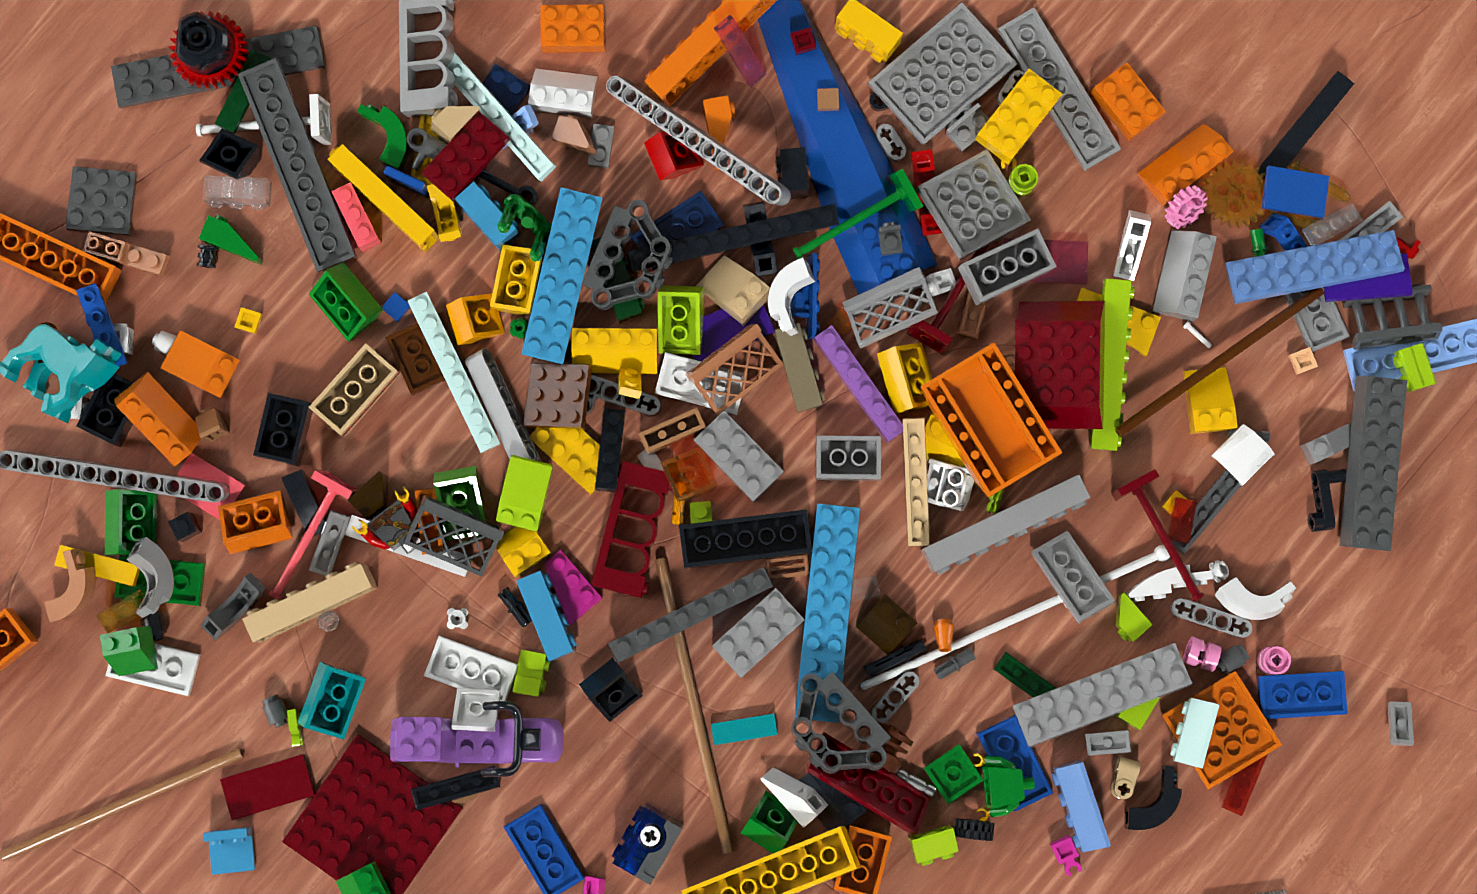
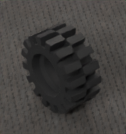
M956 818L955 837L993 841L995 823Z

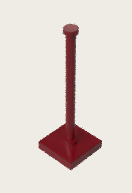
M989 245L976 251L971 259L984 254ZM962 276L958 279L932 324L930 325L922 320L911 325L906 333L941 355L944 354L953 338L940 331L939 327L965 286Z
M1156 469L1118 488L1112 493L1115 501L1130 493L1137 496L1190 591L1191 599L1194 602L1204 597V594L1199 592L1144 493V486L1160 477Z

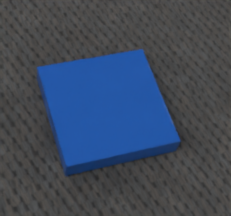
M386 166L383 173L390 182L428 198L429 192L425 182L390 166Z

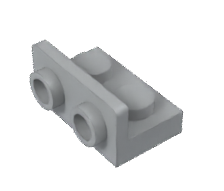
M979 103L975 106L970 104L962 112L964 115L959 120L954 118L947 125L948 129L945 135L961 152L976 141L977 134L989 120L988 116L980 109L981 105Z

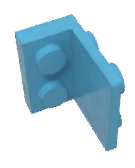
M252 826L203 833L204 842L209 841L211 873L213 875L255 870Z

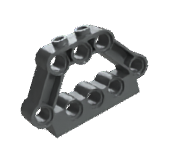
M632 201L627 210L614 206L582 285L593 290L591 295L593 304L601 310H608L615 304L638 298L650 299L655 294L657 288L660 289L665 279L662 275L665 268L669 269L673 257H670L672 245L661 235L651 218V211L644 201ZM643 207L644 214L640 217L634 216L635 209ZM633 222H636L650 244L651 250L650 257L646 258L642 263L643 274L635 281L606 288L608 282H611L616 276L615 265L624 257L623 246L632 238L631 227ZM624 227L627 229L625 236L617 237L616 233L619 228ZM659 243L666 244V249L662 253L655 251ZM612 247H617L619 250L615 257L608 255V251ZM650 263L658 264V268L654 273L647 271ZM603 267H610L608 276L603 277L600 275V270ZM642 283H649L650 287L647 292L642 293L639 291V286ZM602 293H607V302L603 304L599 303V295H601Z
M833 672L823 680L813 673L805 675L800 683V692L802 694L797 718L794 719L791 727V733L796 739L794 741L795 745L802 752L805 750L810 755L808 759L816 768L820 766L824 772L829 774L847 769L868 768L873 771L881 769L887 759L886 752L882 747L891 738ZM812 681L816 683L817 688L814 691H809L806 689L805 684ZM819 693L825 699L826 707L830 711H836L839 714L840 723L854 731L855 740L858 743L865 744L869 749L837 752L827 747L826 738L812 730L811 722L816 697ZM837 695L840 697L841 702L838 705H833L830 703L829 697ZM847 711L853 712L855 719L847 721L843 714ZM801 723L806 724L808 731L803 734L799 733L796 726ZM860 728H867L870 736L863 738L858 734V730ZM813 740H820L823 747L820 750H815L811 747V742ZM870 754H879L881 761L879 763L871 762L869 759ZM833 756L837 759V765L833 767L828 766L825 759Z

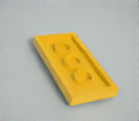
M536 428L530 435L531 440L592 495L595 492L600 445L582 429Z

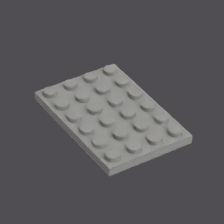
M960 3L872 78L868 85L924 146L954 118H957L970 104L977 101L1017 66V63L963 3Z

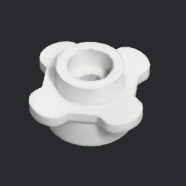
M1216 560L1215 563L1211 562L1209 564V571L1212 570L1213 578L1217 583L1229 576V569L1225 562Z
M465 608L461 610L448 609L447 627L449 629H454L455 627L466 629L468 627V622L466 621L468 610Z

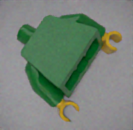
M982 754L973 755L979 756L981 759L979 764L973 765L976 767L983 766L986 806L979 808L977 812L984 811L986 817H981L980 821H985L990 816L994 818L1010 814L1019 806L1020 801L1025 800L1024 790H1033L1035 788L1034 778L1032 776L1023 777L1022 769H1016L1013 762L1000 756L985 757Z

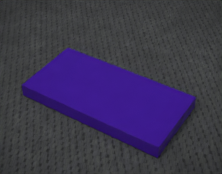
M1401 254L1405 268L1403 272L1323 287L1325 302L1412 296L1413 291L1407 254Z
M764 305L744 326L723 309L704 316L701 354L693 355L694 359L702 362L750 324H757L762 330L761 333L764 337L773 334L775 330Z

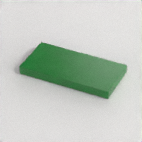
M119 555V560L129 562L127 560L128 556ZM169 560L174 576V587L170 600L165 603L201 606L206 564ZM140 570L136 587L116 582L114 598L143 600L147 592V581L142 571Z

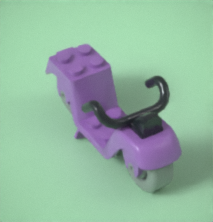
M489 701L483 703L484 710H508L514 717L497 720L496 732L452 730V719L398 717L392 719L390 759L393 762L455 763L456 768H459L460 763H512L508 768H483L481 770L483 777H507L515 774L521 763L557 762L564 749V733L557 719L523 718L519 707L509 701Z

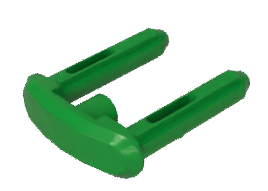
M516 194L509 195L504 200L505 208L497 224L498 230L501 233H507L515 216L520 218L522 226L531 228L532 233L536 235L529 253L530 259L534 262L540 261L548 243L552 224L524 198Z

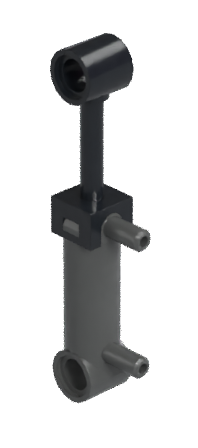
M414 128L410 130L407 135V142L413 151L419 152L411 167L419 171L425 158L428 157L433 160L445 148L447 143L426 133L423 129ZM419 135L424 137L422 144H413L414 137ZM487 166L470 183L475 182L478 185L482 178L510 194L522 196L524 193H531L533 198L529 203L533 206L538 201L534 188L531 186L517 188L486 172Z

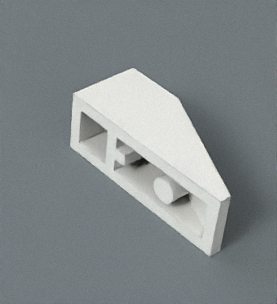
M1129 210L1113 276L1134 281L1151 225L1150 214Z

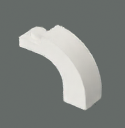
M804 258L788 264L777 274L768 295L770 316L776 321L778 320L782 332L785 331L790 336L798 333L790 310L791 300L799 289L815 282L810 266Z
M1237 577L1220 587L1215 596L1225 608L1235 615L1251 620H1263L1278 615L1285 607L1284 604L1293 598L1291 594L1295 591L1296 587L1292 582H1289L1271 595L1258 596L1245 589Z

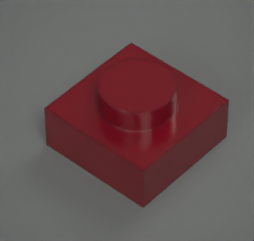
M810 27L790 33L796 55L816 49Z

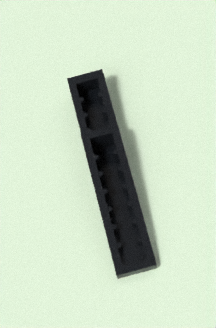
M1337 71L1255 173L1265 180L1267 166L1286 168L1355 83Z

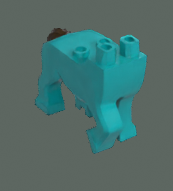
M44 322L33 328L19 346L9 351L7 356L0 362V373L5 378L16 383L21 367L28 361L36 360L28 379L22 386L31 391L30 394L43 401L41 408L43 413L52 417L55 416L57 419L68 423L71 418V411L80 398L104 385L120 368L116 362L122 354L114 347H108L99 339H96L90 347L83 342L80 344L75 338L57 330L54 324ZM53 372L58 376L60 391L56 394H47L45 384Z

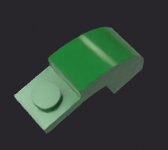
M360 104L357 110L359 115L381 126L386 131L387 144L379 158L380 162L385 166H390L402 172L408 158L409 144L407 142L406 130L401 121L385 106L378 113V108L370 104L367 107Z

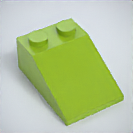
M662 285L658 290L659 353L701 354L704 287Z
M511 455L499 501L496 521L537 532L543 519L553 465Z

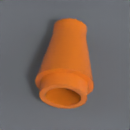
M950 619L936 620L933 630L939 651L949 652L952 650L954 625Z

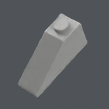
M1352 422L1301 445L1300 448L1308 464L1317 463L1348 448Z

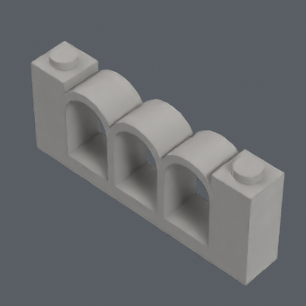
M399 0L400 112L407 117L434 115L438 109L443 110L446 106H456L458 104L457 94L452 90L455 83L454 73L447 67L451 63L455 51L451 41L446 38L453 30L454 20L449 11H454L456 0ZM442 13V22L435 30L415 32V15ZM442 41L443 48L438 57L430 60L415 61V43ZM443 70V79L438 86L416 90V72Z

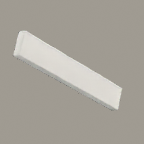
M352 515L345 535L368 543L361 534L352 529V526L356 529L362 527V523L358 519L366 524L370 521ZM411 537L415 543H420V538ZM401 546L394 551L391 548L387 549L466 577L468 572L432 555H422V551L417 549L409 554ZM454 550L449 551L451 558L455 560L465 557L463 553Z

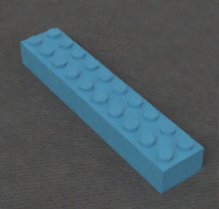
M817 504L795 718H797L802 694L800 692V683L805 675L813 673L823 680L833 672L843 683L860 508ZM809 681L805 684V687L809 691H814L817 685ZM819 693L816 697L812 720L838 723L839 714L836 711H830L826 707L825 699ZM837 695L829 697V701L833 705H838L841 702L840 697Z

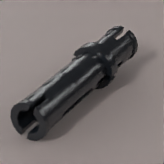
M920 638L905 647L902 645L899 647V650L863 666L869 679L903 661L908 662L911 657L927 651L922 639Z

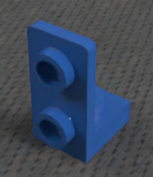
M1273 212L1259 226L1260 229L1264 230L1263 233L1275 237L1284 251L1308 247L1288 217Z

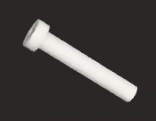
M1187 321L1183 328H1187L1207 348H1210L1212 344L1190 325L1191 322Z

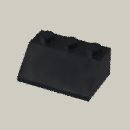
M809 772L798 780L814 788L828 804L816 816L828 831L840 826L847 827L867 811L863 805Z

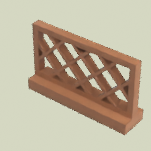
M757 324L748 325L685 374L689 381L693 382L717 416L784 365L762 335V330ZM758 337L762 343L761 352L750 351L752 341ZM738 352L746 353L744 365L734 364L735 354ZM750 353L760 355L759 367L748 366ZM764 355L771 356L776 363L770 369L763 368ZM722 364L730 365L728 378L718 377V369ZM734 366L744 367L742 380L732 379ZM748 368L758 369L757 379L753 382L746 381ZM706 377L713 378L712 390H704L699 382ZM717 379L728 380L726 393L715 391ZM731 381L742 382L741 391L738 394H730ZM715 394L725 395L724 404L720 408H717L714 404Z

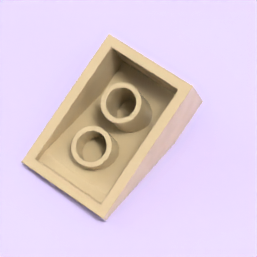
M725 255L696 285L704 287V294L743 326L768 300L770 287L756 275Z

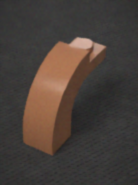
M81 547L63 552L69 572V585L62 596L44 602L49 622L77 614L88 604L93 595L96 583L94 566L86 568V558Z

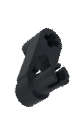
M1324 469L1312 472L1311 480L1316 513L1308 515V526L1311 532L1333 530L1335 528L1330 484L1346 482L1347 471L1345 469L1333 471Z

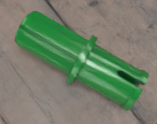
M1263 229L1249 231L1253 247L1251 252H1254V257L1267 255L1266 250H1268V247L1265 246Z

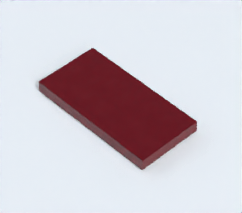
M304 754L220 779L231 821L315 795Z

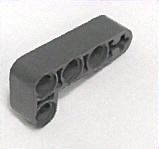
M591 375V380L597 383V387L589 391L588 402L590 406L587 409L586 416L593 412L597 399L649 417L659 414L661 405L655 396L641 392L640 399H637L636 403L629 405L625 402L626 396L619 394L617 383ZM610 387H614L617 390V394L612 398L605 395V391ZM641 397L644 398L643 402L647 404L654 401V405L657 408H652L651 411H648V407L641 404Z

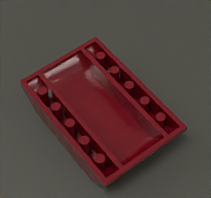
M1037 301L1019 303L1015 321V376L1048 429H1103L1105 301Z

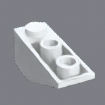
M774 767L760 779L803 828L828 806L814 788Z

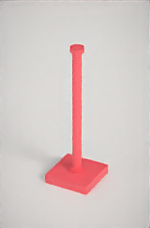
M315 470L311 477L328 487V492L277 585L269 593L275 599L280 600L282 598L281 593L334 497L340 494L349 499L359 490L326 470Z

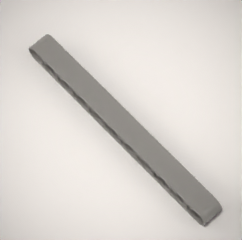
M612 76L608 79L606 88L611 95L770 204L784 206L789 202L791 194L787 187L631 80L619 76ZM683 125V130L680 133V127ZM698 136V137H699V140H698V143L696 144V137ZM714 147V148H715V151H714V153H713V155H712V154H711V150H712V148ZM729 157H730L731 162H730V164H729V166H728V165H727V161H728V159H729ZM745 168H746L747 173H746V176L744 177V176H743V171H744ZM761 180H763V185L760 188L759 183ZM779 191V197L776 200L775 194Z
M15 449L0 452V468L4 470L207 502L223 501L227 499L230 493L229 487L225 483ZM8 454L12 457L10 465L6 461ZM28 458H31L33 461L31 468L27 465ZM49 461L54 464L53 471L48 469L47 464ZM70 464H72L75 468V472L73 475L70 474L68 471V467ZM91 467L96 471L94 478L89 475ZM111 471L116 473L117 478L115 481H112L110 478ZM132 474L137 476L136 484H133L130 480ZM153 477H155L158 480V486L156 488L153 487L151 484V480ZM174 480H176L179 483L178 491H175L172 488V482ZM195 483L200 487L199 494H195L193 491ZM215 487L221 490L219 498L214 495Z

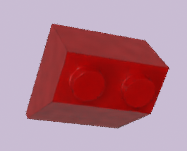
M665 131L657 133L644 142L660 181L676 178L704 166L700 155Z

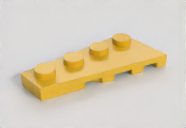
M1081 288L1076 301H1101L1102 295ZM1129 305V307L1133 308L1132 319L1128 320L1131 336L1130 341H1126V345L1134 348L1146 357L1161 317Z

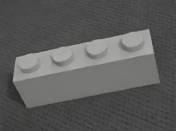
M1194 231L1170 232L1152 312L1191 322L1198 319L1216 236Z

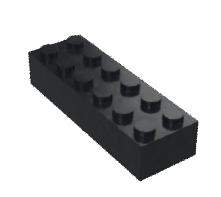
M807 509L679 525L684 569L812 553Z

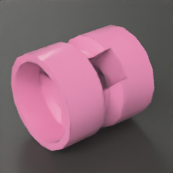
M1191 636L1184 651L1183 663L1192 666L1199 664L1201 669L1213 672L1219 662L1222 648L1210 642L1205 644L1204 640Z
M1271 646L1261 649L1256 661L1262 672L1282 674L1289 669L1291 656L1284 648Z

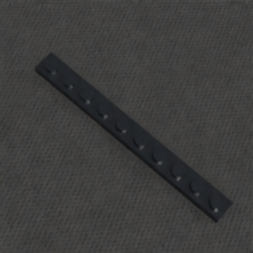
M835 203L670 241L672 245L670 257H673L671 264L839 225ZM658 244L655 251L657 253L664 252L666 244ZM650 246L628 251L633 273L643 271L642 263L646 258L650 257ZM650 263L647 270L658 267V264Z

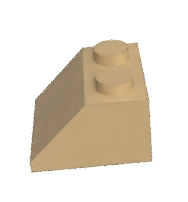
M446 106L443 110L438 109L431 117L433 119L431 121V131L448 144L468 121L480 111V108L477 106Z

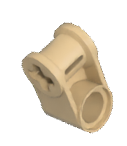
M1121 756L1118 757L1110 789L1114 797L1127 799L1132 796L1140 772L1141 762ZM1123 785L1126 788V792L1121 793L1118 790V786Z

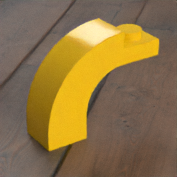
M426 179V186L433 205L440 242L454 241L461 237L462 234L455 201H451Z

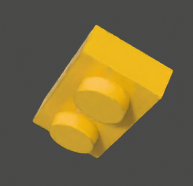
M620 368L618 374L619 394L640 399L642 392L641 373L631 368Z

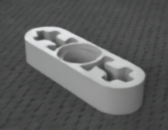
M910 671L903 673L873 706L871 716L876 721L887 722L919 685L917 674ZM905 676H913V682L915 684L913 686L908 685L905 688V690L908 691V693L905 695L904 692L896 686L898 685V683L901 687L905 684ZM892 691H898L901 694L900 702L892 703L889 700V694ZM885 699L894 709L891 711L887 708L884 712L886 717L878 719L876 718V709L884 708L885 704L882 702Z

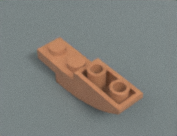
M90 231L83 248V252L160 276H164L170 258L166 254L131 245L127 242Z

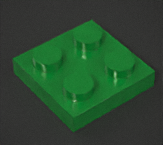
M957 744L923 768L947 804L983 781V778L960 744Z

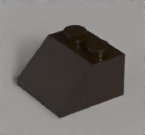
M885 594L859 622L856 628L888 655L909 634L917 622Z

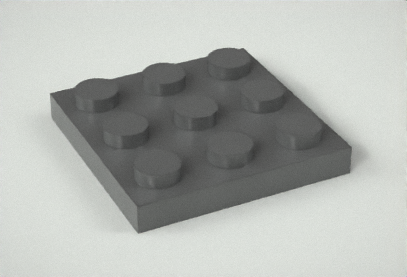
M73 167L65 229L130 236L137 173Z

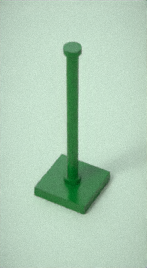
M900 169L889 175L896 188V192L805 245L793 248L792 250L797 259L803 258L804 254L899 199L903 200L909 212L923 207L904 170Z

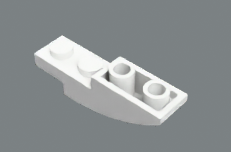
M1185 565L1196 585L1207 584V580L1213 579L1212 570L1191 573L1190 565ZM1174 567L1142 580L1130 589L1126 595L1132 598V602L1145 601V596L1153 595V599L1166 598L1167 593H1172L1171 584H1173V588L1186 587V584L1177 568Z

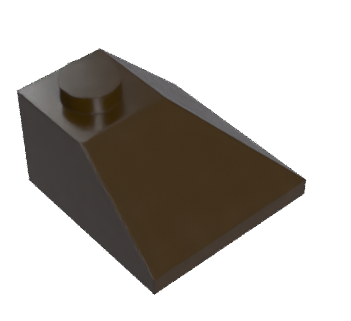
M379 471L348 499V502L368 521L373 520L387 508L389 477Z

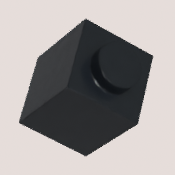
M186 512L168 522L177 541L185 542L202 533L193 513Z

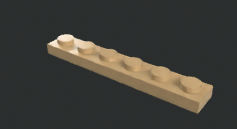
M925 417L903 418L908 546H930Z

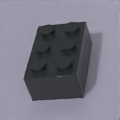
M114 374L104 385L94 391L76 427L112 445L121 447L133 423L119 410L114 399L132 385L133 382Z
M268 393L253 456L300 467L313 413L309 408L312 403Z

